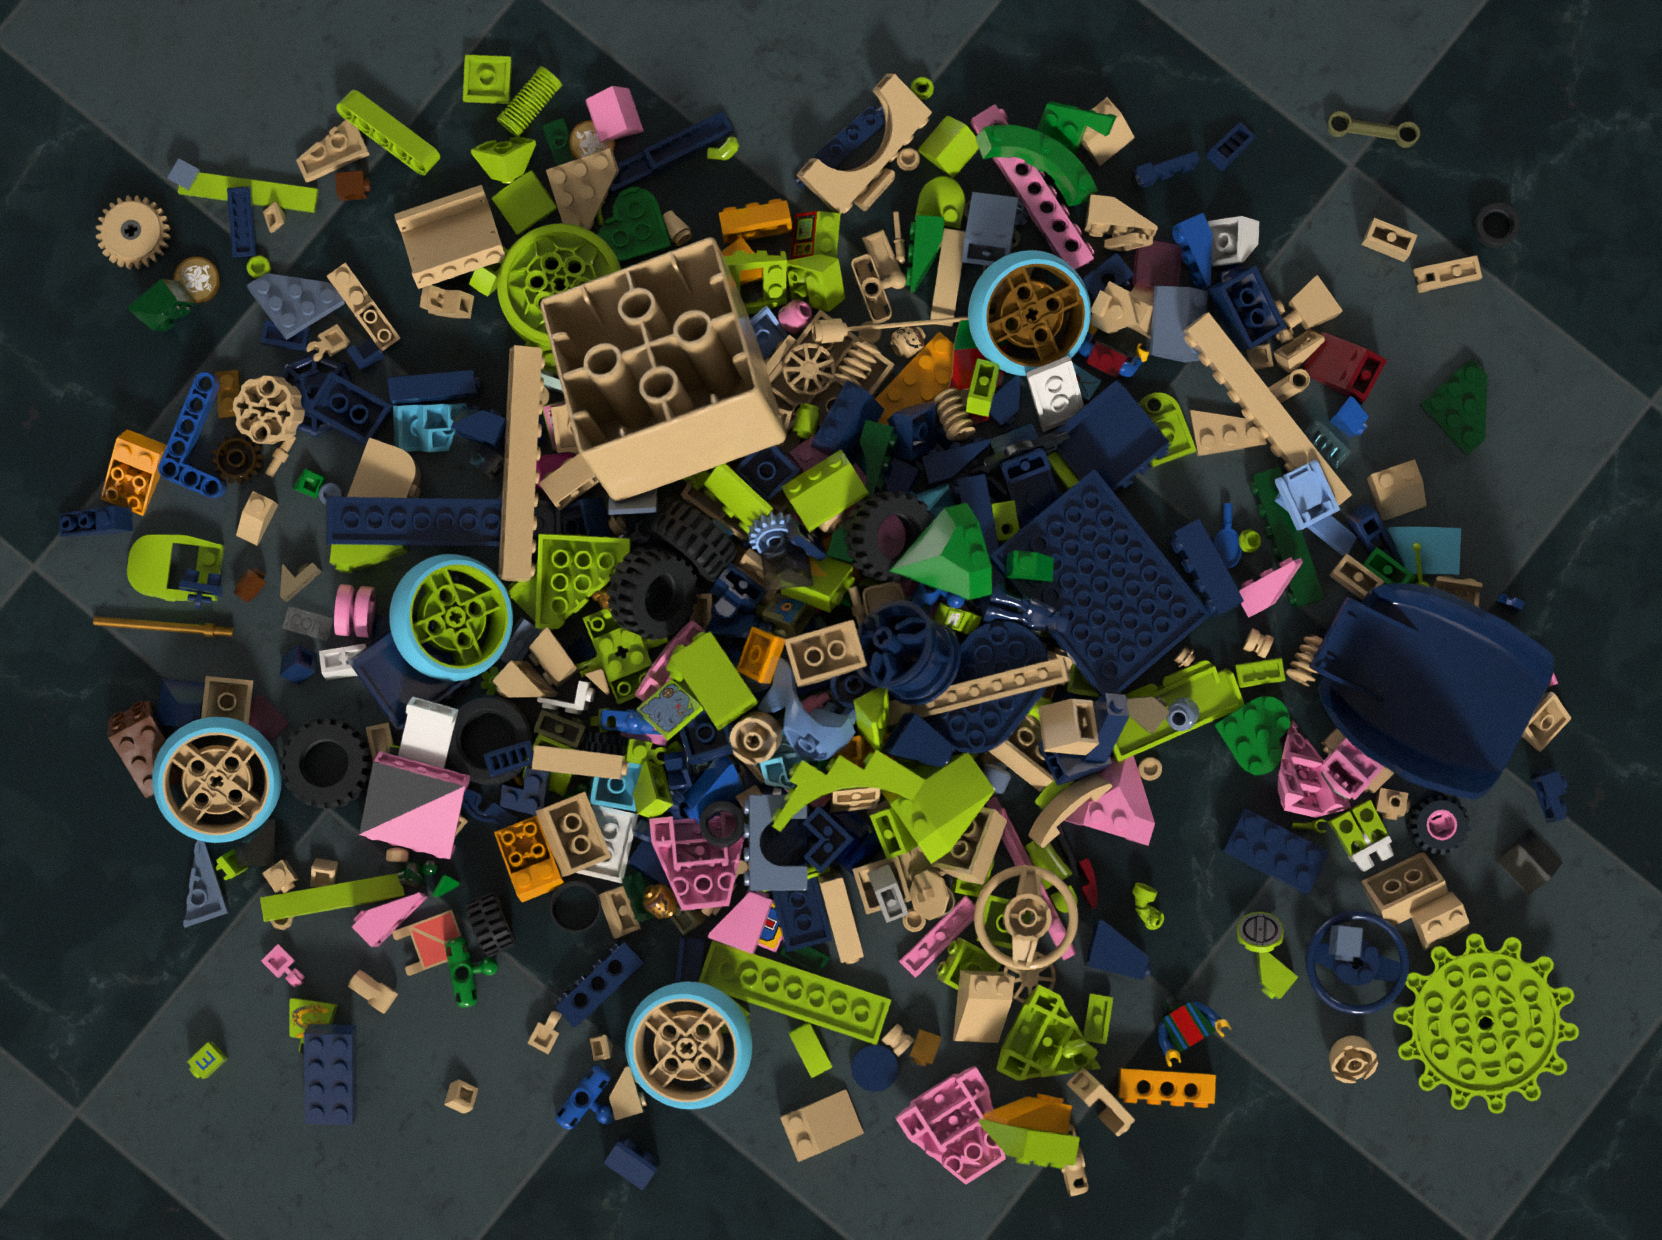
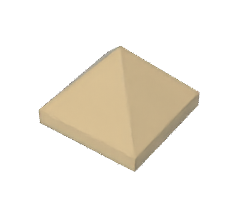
M274 202L263 211L270 233L284 224L286 214L277 202Z
M606 1035L591 1037L590 1044L594 1061L611 1058L613 1045Z

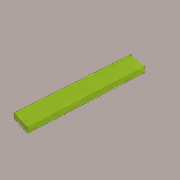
M199 173L190 190L178 186V193L181 195L228 201L227 188L250 186L252 187L254 205L269 207L274 202H277L280 208L312 213L316 211L319 192L316 188Z
M398 873L261 897L260 902L263 921L267 922L405 897L404 888L400 884Z

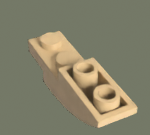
M346 263L327 275V278L381 351H384L400 339L399 335Z

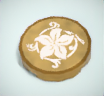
M584 121L578 124L572 130L568 141L571 154L576 160L609 148L614 151L615 147L614 140L603 143L599 142L593 121Z
M203 257L188 258L181 262L175 270L173 280L181 281L196 303L210 300L216 295L220 287L218 269L211 261Z

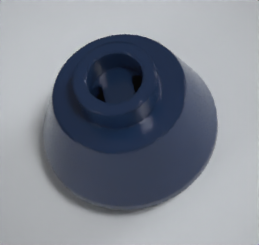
M647 817L646 820L641 819L632 828L633 836L652 843L649 821L651 818Z

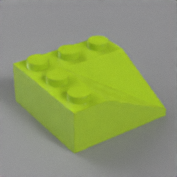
M979 1119L980 1126L1006 1155L1016 1157L1015 1162L1030 1165V1161L1033 1160L1034 1165L1047 1167L1048 1163H1051V1167L1065 1169V1165L1075 1166L1080 1137Z

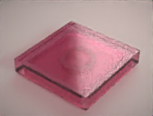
M1153 241V244L1136 248L1132 285L1153 289L1155 286L1179 287L1182 259L1181 246Z

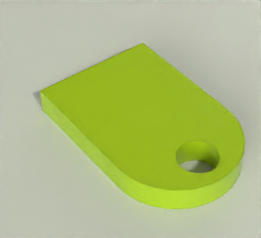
M1152 393L1145 396L1139 402V405L1172 444L1168 448L1170 452L1161 460L1155 458L1151 462L1152 468L1197 451L1181 408L1173 397L1165 393ZM1152 399L1157 400L1160 403V409L1156 412L1149 410L1148 401Z

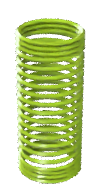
M542 66L533 74L534 77H531V80L525 83L526 86L520 89L515 99H512L513 102H510L505 111H502V114L497 117L498 122L516 137H520L524 132L523 129L529 126L528 123H532L531 120L537 117L536 113L539 114L538 110L542 111L541 107L544 108V104H547L546 101H550L549 98L555 95L554 91L558 92L557 90L562 86L560 80Z

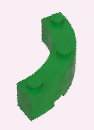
M992 125L984 127L976 137L983 159L1016 157L1023 159L1025 163L1041 172L1045 171L1055 180L1054 184L1061 191L1068 207L1088 202L1090 195H1095L1098 192L1092 177L1081 161L1060 142L1042 132L1016 125Z

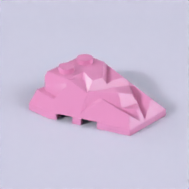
M723 811L720 812L719 816L709 820L708 827L714 836L725 838L730 836L736 829V820L731 813ZM673 816L649 819L652 845L681 910L729 906L745 839L744 833L734 845L721 848L715 847L705 840L702 836L700 825L695 819L673 820Z
M976 1066L968 1068L959 1074H952L913 1099L910 1102V1106L903 1109L895 1117L909 1140L920 1146L929 1156L935 1158L964 1184H968L1006 1159L1005 1153L979 1124V1119L983 1118V1114L994 1110V1108L992 1107L989 1095V1087Z

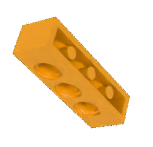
M1119 1068L1118 1097L1123 1098L1125 1103H1137V1099H1147V1104L1161 1105V1100L1170 1101L1172 1106H1184L1185 1102H1194V1107L1208 1108V1103H1215L1216 1075ZM1141 1080H1146L1149 1084V1089L1145 1093H1139L1137 1090V1084ZM1164 1082L1172 1084V1091L1168 1095H1163L1160 1090ZM1189 1083H1193L1196 1087V1092L1192 1096H1186L1184 1093V1088Z

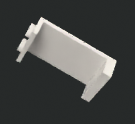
M412 697L407 704L405 712L408 716L398 756L444 769L458 709Z

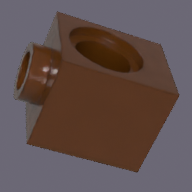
M363 171L335 173L336 194L340 201L368 199L367 191H371L370 178H366Z

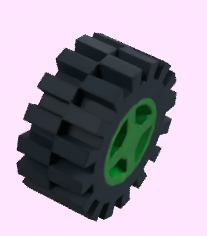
M585 733L583 751L624 756L627 738L598 733Z

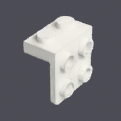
M579 681L575 703L545 697H538L537 702L542 703L543 708L558 710L559 706L566 707L565 712L581 714L582 711L588 710L590 702H594L596 688H592L593 683Z

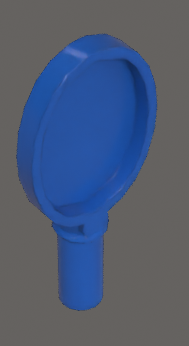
M1231 503L1223 504V529L1216 534L1213 541L1227 569L1236 566L1242 555L1239 535L1232 529L1233 504Z

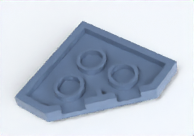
M266 273L247 285L248 290L286 340L345 304L344 299L329 282Z

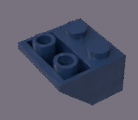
M621 1138L604 1164L643 1191L660 1166L656 1163L658 1158L648 1151L643 1154L637 1149L639 1145L633 1140Z

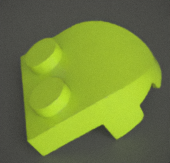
M940 176L930 180L921 190L916 215L944 217V226L960 229L965 206V193L956 180L950 177Z

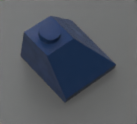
M162 679L157 716L158 725L181 728L188 723L201 719L205 683Z

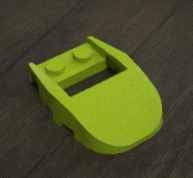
M744 250L734 251V255L724 257L739 293L740 270L762 268V297L757 298L755 302L745 303L743 301L748 314L758 313L765 306L771 309L787 304V257L785 251H780V255L775 256L768 255L767 251L757 250V253H744Z
M181 534L142 536L133 544L129 552L127 565L128 580L131 586L143 595L172 602L188 601V594L197 595V593L167 589L173 543L199 546L196 570L200 572L198 583L207 584L209 573L221 574L224 545ZM203 594V596L212 597V601H217L218 596Z

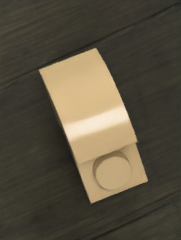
M430 285L422 289L420 307L428 310V313L438 316L471 318L474 296L460 290H444Z

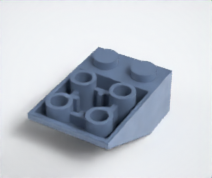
M972 192L962 262L990 266L1002 257L1012 253L1018 197Z

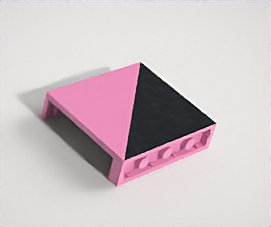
M379 751L373 761L359 835L366 836L371 840L388 842L393 846L407 847L415 852H425L438 858L450 859L456 848L454 840L464 792L469 784L470 776Z

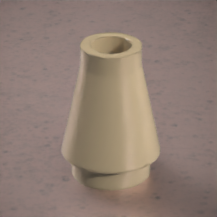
M672 210L662 216L673 243L680 246L691 239V228L677 217Z

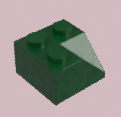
M161 279L127 308L153 331L166 332L175 325V320L188 315L192 311L191 307L196 302L181 281Z

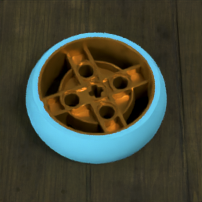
M1035 250L1012 253L990 265L975 284L968 307L969 328L979 351L988 361L999 364V369L1020 376H1026V372L1069 356L1071 359L1084 342L1091 317L1089 295L1079 274L1061 258L1047 252ZM1039 267L1046 269L1057 276L1062 284L1053 288L1042 280L1029 279L1025 268ZM1003 282L1005 290L998 299L995 316L989 318L992 297ZM1023 286L1025 290L1024 295L1018 298L1017 291ZM1052 298L1054 304L1052 308L1047 309L1046 303L1048 299ZM1070 308L1066 330L1056 344L1054 337L1061 328L1064 311ZM1028 309H1031L1033 311L1030 313V318L1026 317V315L1029 313ZM1012 318L1013 324L1007 329L1005 326L1006 320ZM1041 329L1042 336L1036 340L1035 332ZM1007 339L1018 347L1030 348L1034 358L1017 359L1009 356L998 347L997 343Z

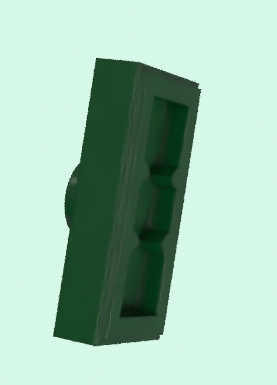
M561 118L542 125L556 166L576 160L571 154L568 142L570 135L564 119Z

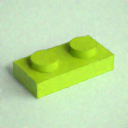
M1089 993L1083 1031L1085 1041L1100 1044L1107 1043L1113 997Z

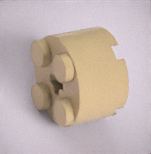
M752 711L746 714L734 726L730 734V742L735 756L747 764L767 761L781 744L782 726L768 713Z

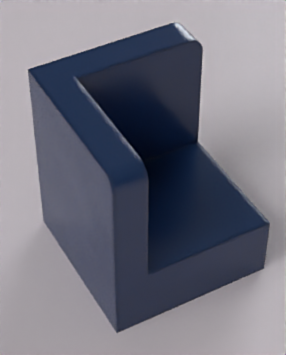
M372 338L357 348L353 345L346 350L362 372H365L385 358V355Z
M297 644L282 657L280 676L296 684H301L315 672L317 653Z
M686 751L664 754L669 789L675 790L691 787L692 765L688 761Z

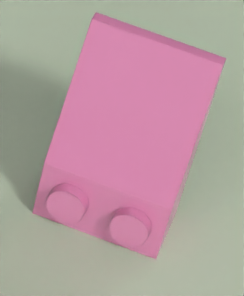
M417 893L368 911L363 910L353 919L356 923L352 928L371 947H379L428 896L425 893Z

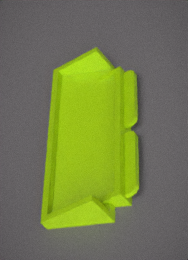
M1202 660L1165 676L1162 680V685L1158 687L1153 683H1149L1124 694L1126 698L1152 696L1155 698L1159 696L1168 704L1166 706L1167 709L1176 699L1182 697L1189 698L1197 704L1199 718L1189 730L1185 731L1173 729L1165 718L1154 733H1148L1129 717L1112 750L1116 760L1120 762L1230 714L1243 706L1244 701L1234 673L1227 668L1217 672L1213 664L1208 660Z

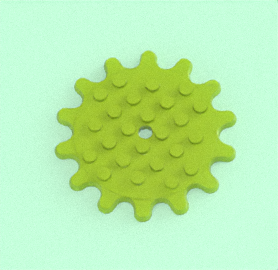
M1476 933L1470 934L1467 937L1466 951L1460 956L1451 955L1443 946L1434 947L1431 951V958L1435 964L1433 973L1428 976H1423L1416 972L1408 974L1405 984L1416 995L1414 1004L1408 1007H1398L1393 1013V1018L1397 1023L1407 1025L1412 1030L1411 1039L1401 1044L1398 1049L1400 1058L1403 1060H1422L1425 1064V1071L1418 1081L1421 1089L1430 1091L1439 1084L1448 1085L1452 1090L1451 1105L1457 1110L1466 1108L1469 1100L1479 1095L1486 1099L1491 1112L1501 1113L1506 1107V1096L1512 1091L1520 1092L1528 1101H1536L1541 1095V1090L1537 1085L1538 1075L1546 1071L1554 1075H1562L1567 1070L1565 1060L1557 1055V1045L1561 1041H1573L1579 1035V1029L1575 1024L1565 1022L1560 1017L1561 1008L1574 1000V992L1569 987H1550L1547 983V976L1554 967L1552 959L1548 956H1541L1535 962H1524L1520 957L1521 942L1515 937L1507 938L1502 948L1494 952L1489 951L1485 947L1483 937ZM1484 1016L1492 1019V1025L1487 1029L1479 1026V1021Z

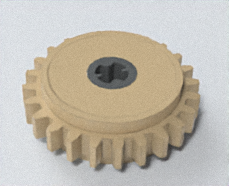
M137 195L134 201H132L130 196H126L125 202L118 198L116 206L113 203L109 204L111 207L110 211L103 210L106 214L105 218H98L102 222V225L96 226V229L101 232V234L96 235V238L102 241L98 246L101 249H105L102 253L106 257L110 256L109 260L112 263L117 260L119 267H122L124 263H126L128 269H131L133 264L137 269H140L141 263L149 267V260L152 259L154 262H157L155 256L157 254L164 255L161 251L162 247L168 248L165 239H171V236L166 231L171 230V227L164 223L169 220L166 216H162L164 211L161 208L157 209L158 205L155 202L150 204V200L146 197L142 202L141 198ZM135 228L137 231L134 232V236H131L130 233H133V229Z

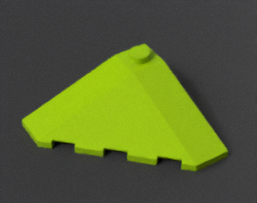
M556 533L539 534L535 628H561L565 624V620L573 612L577 613L589 601L588 598L594 592L600 591L610 582L611 574H615L617 564L624 561L622 558L630 553L631 539Z

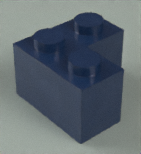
M818 806L803 822L820 839L807 852L804 858L820 873H823L855 838L822 806Z

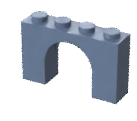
M787 794L748 795V800H744V814H748V823L744 824V838H748V847H744V862H748V871H744V886L748 885V890L750 891L807 890V866L774 865L765 859L760 850L761 833L772 822L771 819L777 809L783 810L787 803L784 800ZM807 805L791 819H807Z

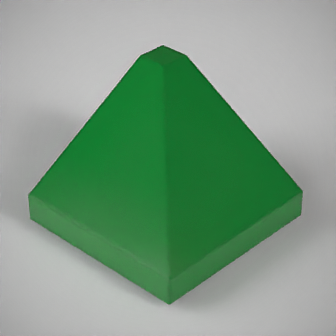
M304 468L293 484L292 489L317 499L319 490L323 486L326 477Z
M443 875L433 892V896L440 897L458 887L460 882L448 875Z

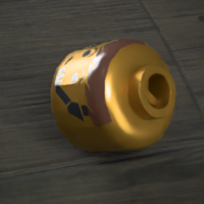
M665 884L650 885L644 891L643 906L656 918H668L677 910L676 896Z

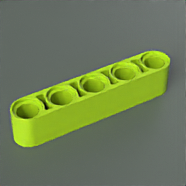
M351 90L337 104L336 109L344 119L415 172L425 175L439 161L440 155L433 146L359 91Z

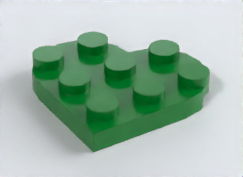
M630 187L621 191L613 205V217L605 220L598 233V236L612 249L618 262L630 261L672 248L658 202L654 195L640 187Z
M1272 696L1254 698L1213 724L1243 770L1253 775H1264L1272 772L1282 760L1283 753L1279 739L1290 727L1288 710L1280 700Z

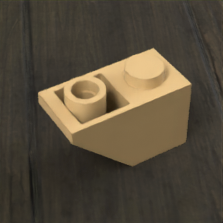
M629 1066L625 1067L609 1096L615 1120L644 1112L643 1106H647L644 1093H639L638 1082L634 1078Z

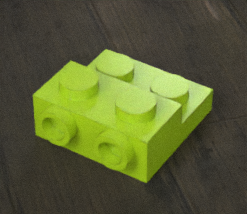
M958 937L956 941L953 940L949 944L947 949L949 956L945 962L942 961L939 964L937 979L958 990L960 970L998 972L1001 963L983 949Z

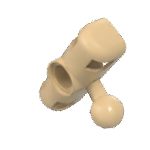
M865 254L854 258L851 267L872 322L879 324L889 320L892 316V310L884 289L890 287L894 289L903 288L906 285L905 274L895 271L890 274L888 279L881 281L870 255ZM872 262L874 268L872 272H870V269L868 267V263ZM855 268H857L859 276H857ZM868 285H874L878 291L870 295L865 291V288ZM885 305H888L890 311L887 315L883 307Z
M1069 1124L1068 1131H1071L1073 1136H1077L1074 1126ZM1079 1145L1075 1166L1065 1165V1169H1060L1064 1175L1070 1197L1083 1194L1089 1188L1084 1169V1156ZM1082 1178L1083 1185L1074 1187V1180Z

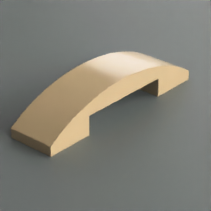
M1099 774L1090 775L1070 785L1058 794L1041 812L1028 834L1029 837L1040 847L1044 848L1060 834L1057 829L1060 823L1086 800L1091 798L1096 802L1113 786Z

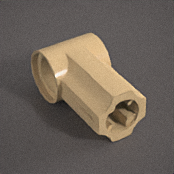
M1297 369L1268 388L1281 404L1305 390L1310 383V376L1305 370ZM1293 377H1301L1303 379V386H1296L1293 383Z
M359 970L354 975L348 985L349 988L367 999L372 1007L384 1014L398 996L395 990L382 982L379 983L362 970Z

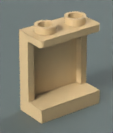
M1084 1068L1079 1070L1066 1083L1089 1107L1100 1098L1106 1105V1108L1098 1115V1118L1117 1136L1126 1132L1135 1121L1102 1084Z

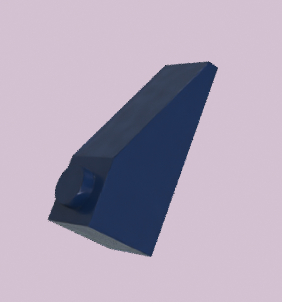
M1364 503L1345 516L1354 534L1369 556L1378 547L1404 567L1398 552L1374 509Z

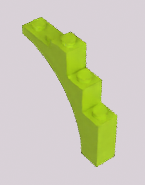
M878 750L874 754L869 752L863 762V765L866 766L864 770L840 755L837 759L832 757L826 767V770L829 771L827 775L803 760L800 764L795 762L789 775L792 776L790 782L797 785L796 789L790 788L784 798L787 801L783 810L778 808L771 819L775 822L772 827L781 832L791 818L804 806L825 794L840 789L855 787L878 788L896 793L913 801L925 780Z

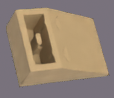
M1090 195L1086 210L1084 232H1089V235L1094 237H1102L1103 234L1112 235V238L1136 232L1139 235L1146 234V236L1151 235L1154 238L1158 228L1157 225L1115 197Z

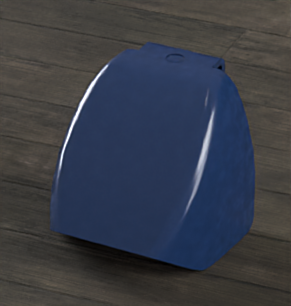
M1393 583L1382 584L1370 590L1361 603L1345 596L1309 668L1324 675L1320 683V698L1328 716L1349 742L1363 754L1417 785L1462 798L1479 799L1493 788L1505 770L1550 684L1555 662L1553 655L1546 648L1513 625L1451 593L1434 587Z

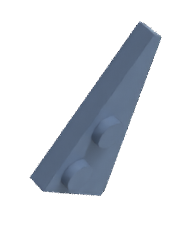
M197 840L194 849L195 857L190 875V890L186 902L187 910L183 922L184 928L229 913L207 843Z

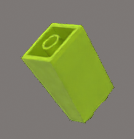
M702 631L692 638L693 643L687 647L683 644L672 651L674 655L670 658L719 731L757 706L758 703L710 631L708 633Z

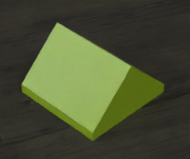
M946 116L920 146L918 152L947 176L954 179L979 150L976 136L966 124Z
M878 687L854 700L858 731L875 751L881 752L891 713L888 691L885 688Z

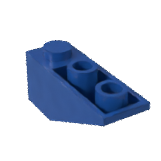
M1201 213L1171 227L1173 238L1179 244L1182 251V259L1190 269L1192 282L1200 290L1211 285L1212 232L1204 213Z

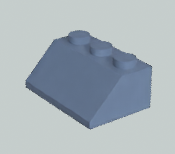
M1154 287L1149 355L1184 363L1200 360L1198 358L1199 352L1195 347L1191 348L1185 342V335L1182 331L1201 315L1207 313L1208 291L1191 287Z

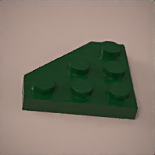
M1471 358L1420 404V407L1466 456L1485 440L1487 374Z

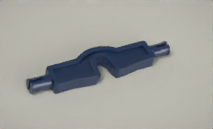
M466 788L462 805L466 807L468 813L475 819L482 822H493L501 828H506L520 821L518 817L500 807L496 802H492L486 811H480L479 805L483 795Z

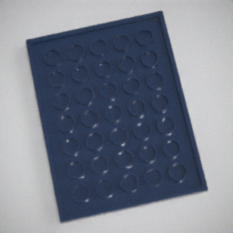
M1095 469L1085 475L989 555V559L1004 577H1006L1007 554L1012 551L1035 552L1054 558L1052 582L1006 578V580L1021 598L1023 594L1029 598L1032 596L1041 602L1051 605L1056 611L1057 609L1060 610L1061 614L1070 616L1064 634L1054 631L1050 635L1100 697L1105 693L1119 694L1211 616L1210 612Z

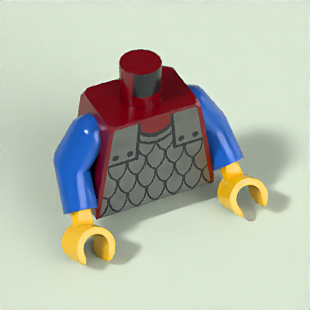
M1089 324L1087 335L1078 350L1083 355L1082 359L1089 365L1113 377L1122 378V376H1133L1141 363L1147 360L1150 348L1142 350V344L1139 343L1134 356L1131 357L1093 338L1098 328Z

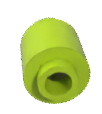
M801 403L800 408L797 409L793 431L797 433V437L810 439V436L816 435L820 413H818L819 407Z

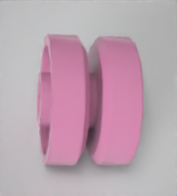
M340 584L336 595L334 611V630L336 635L349 636L354 628L357 637H371L376 610L374 587L361 586L356 595L353 585Z

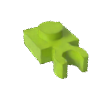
M627 738L624 754L626 756L625 761L643 765L645 761L650 759L655 764L663 765L664 761L657 759V753L660 751L667 752V749L664 747L651 749L652 742Z

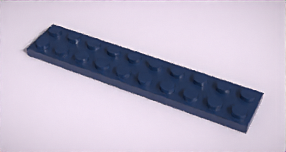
M326 497V545L500 547L502 499ZM538 500L537 507H534L537 527L536 530H533V539L536 540V547H538L539 534H561V510L559 511L551 500Z
M739 721L728 724L730 732ZM736 757L745 791L756 785L760 792H762L763 787L766 785L765 782L760 783L746 765ZM773 821L761 833L760 850L780 833L779 830L772 827L775 823ZM807 840L780 866L810 864L804 858L809 851ZM816 877L807 880V890L770 891L786 952L832 940Z

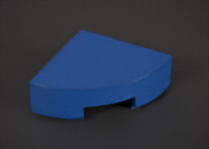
M1505 594L1499 595L1496 601L1515 612L1521 611L1525 605L1524 601L1518 598L1513 600Z

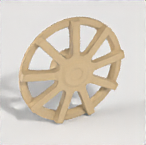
M804 343L792 349L786 356L783 365V374L787 384L795 392L802 395H816L825 391L833 382V375L836 370L832 355L823 346L812 343ZM808 348L818 349L813 359L809 358ZM801 349H804V361L795 355ZM821 352H823L829 359L827 361L817 363V359L820 356ZM791 357L800 364L799 367H787ZM831 364V374L819 370L820 367ZM799 371L800 375L790 381L787 372ZM817 375L829 378L823 387L818 381ZM801 378H805L804 390L794 386ZM810 379L814 380L818 390L808 391Z
M1035 951L1032 960L1037 959V956L1042 958L1044 955ZM1052 963L1033 970L1004 967L1003 972L1005 973L1009 969L1019 974V977L1014 979V983L1021 982V986L1015 994L1013 993V998L1021 1003L1026 999H1022L1018 995L1024 987L1028 988V996L1032 993V987H1036L1039 981H1049L1051 983L1048 989L1052 991L1054 988L1056 974ZM1047 967L1050 968L1051 977L1039 976L1041 971Z

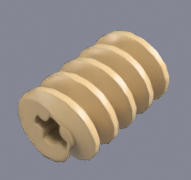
M858 336L861 342L853 343V347L856 350L850 349L848 351L851 358L845 357L843 362L846 366L840 365L838 367L841 374L835 373L833 376L843 384L849 380L862 387L858 379L867 378L863 371L872 370L868 362L876 364L877 361L873 358V354L881 356L882 353L873 343Z
M957 388L947 389L933 400L936 402V413L940 417L941 424H943L946 437L951 441L967 439L976 430L974 427H970L973 422L971 419H967L969 413L964 411L966 406L961 403L962 397L957 396L959 394Z
M1310 634L1311 637H1304L1303 640L1307 645H1300L1299 649L1302 653L1295 654V658L1298 661H1292L1290 665L1293 669H1287L1286 671L1290 678L1306 686H1309L1306 683L1307 681L1315 682L1316 680L1311 673L1318 672L1309 668V665L1323 640L1313 634Z

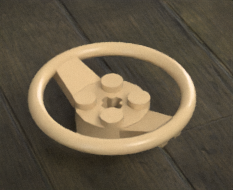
M1021 865L999 872L986 883L976 901L974 925L981 945L996 961L1014 969L1033 970L1048 966L1058 960L1068 950L1077 931L1078 909L1071 890L1057 875L1041 867ZM1020 875L1016 897L1010 899L1003 913L1004 926L1007 932L1012 935L1011 958L1000 952L992 944L985 931L983 916L985 904L991 892L1004 880ZM1041 877L1052 883L1064 897L1068 908L1069 922L1066 934L1059 946L1048 955L1032 960L1038 938L1048 931L1052 921L1051 910L1042 899ZM1026 910L1030 911V915L1034 917L1028 924H1024V920H1021V915L1025 914Z

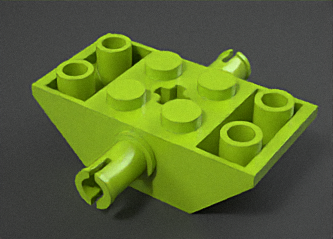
M607 609L584 617V623L597 654L592 659L576 664L581 677L584 678L586 673L602 669L606 674L618 705L636 698L635 694L641 682L653 665L648 654L649 650L669 643L668 639L651 640L627 631L617 624V621L613 619L611 612ZM623 648L624 650H629V652L626 653L625 659H622L621 656L617 657L619 649Z

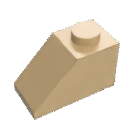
M253 491L242 511L236 536L258 546L278 504Z

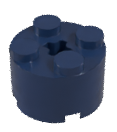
M857 670L833 677L830 683L832 694L838 704L843 708H850L854 711V700L878 688L865 681ZM855 681H858V684L861 686V688H857L856 691L853 692L852 688L849 687V685L854 684Z

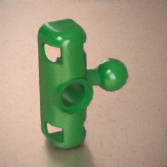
M463 936L449 938L445 941L444 946L455 1002L460 1008L470 1007L478 1001L473 974L494 975L498 970V962L492 957H486L481 963L471 965L466 939ZM464 943L466 945V953H464L462 944ZM447 947H451L452 956H448ZM460 966L468 969V973L464 978L455 976V970ZM471 990H474L476 999H473ZM456 993H460L461 1002H457Z

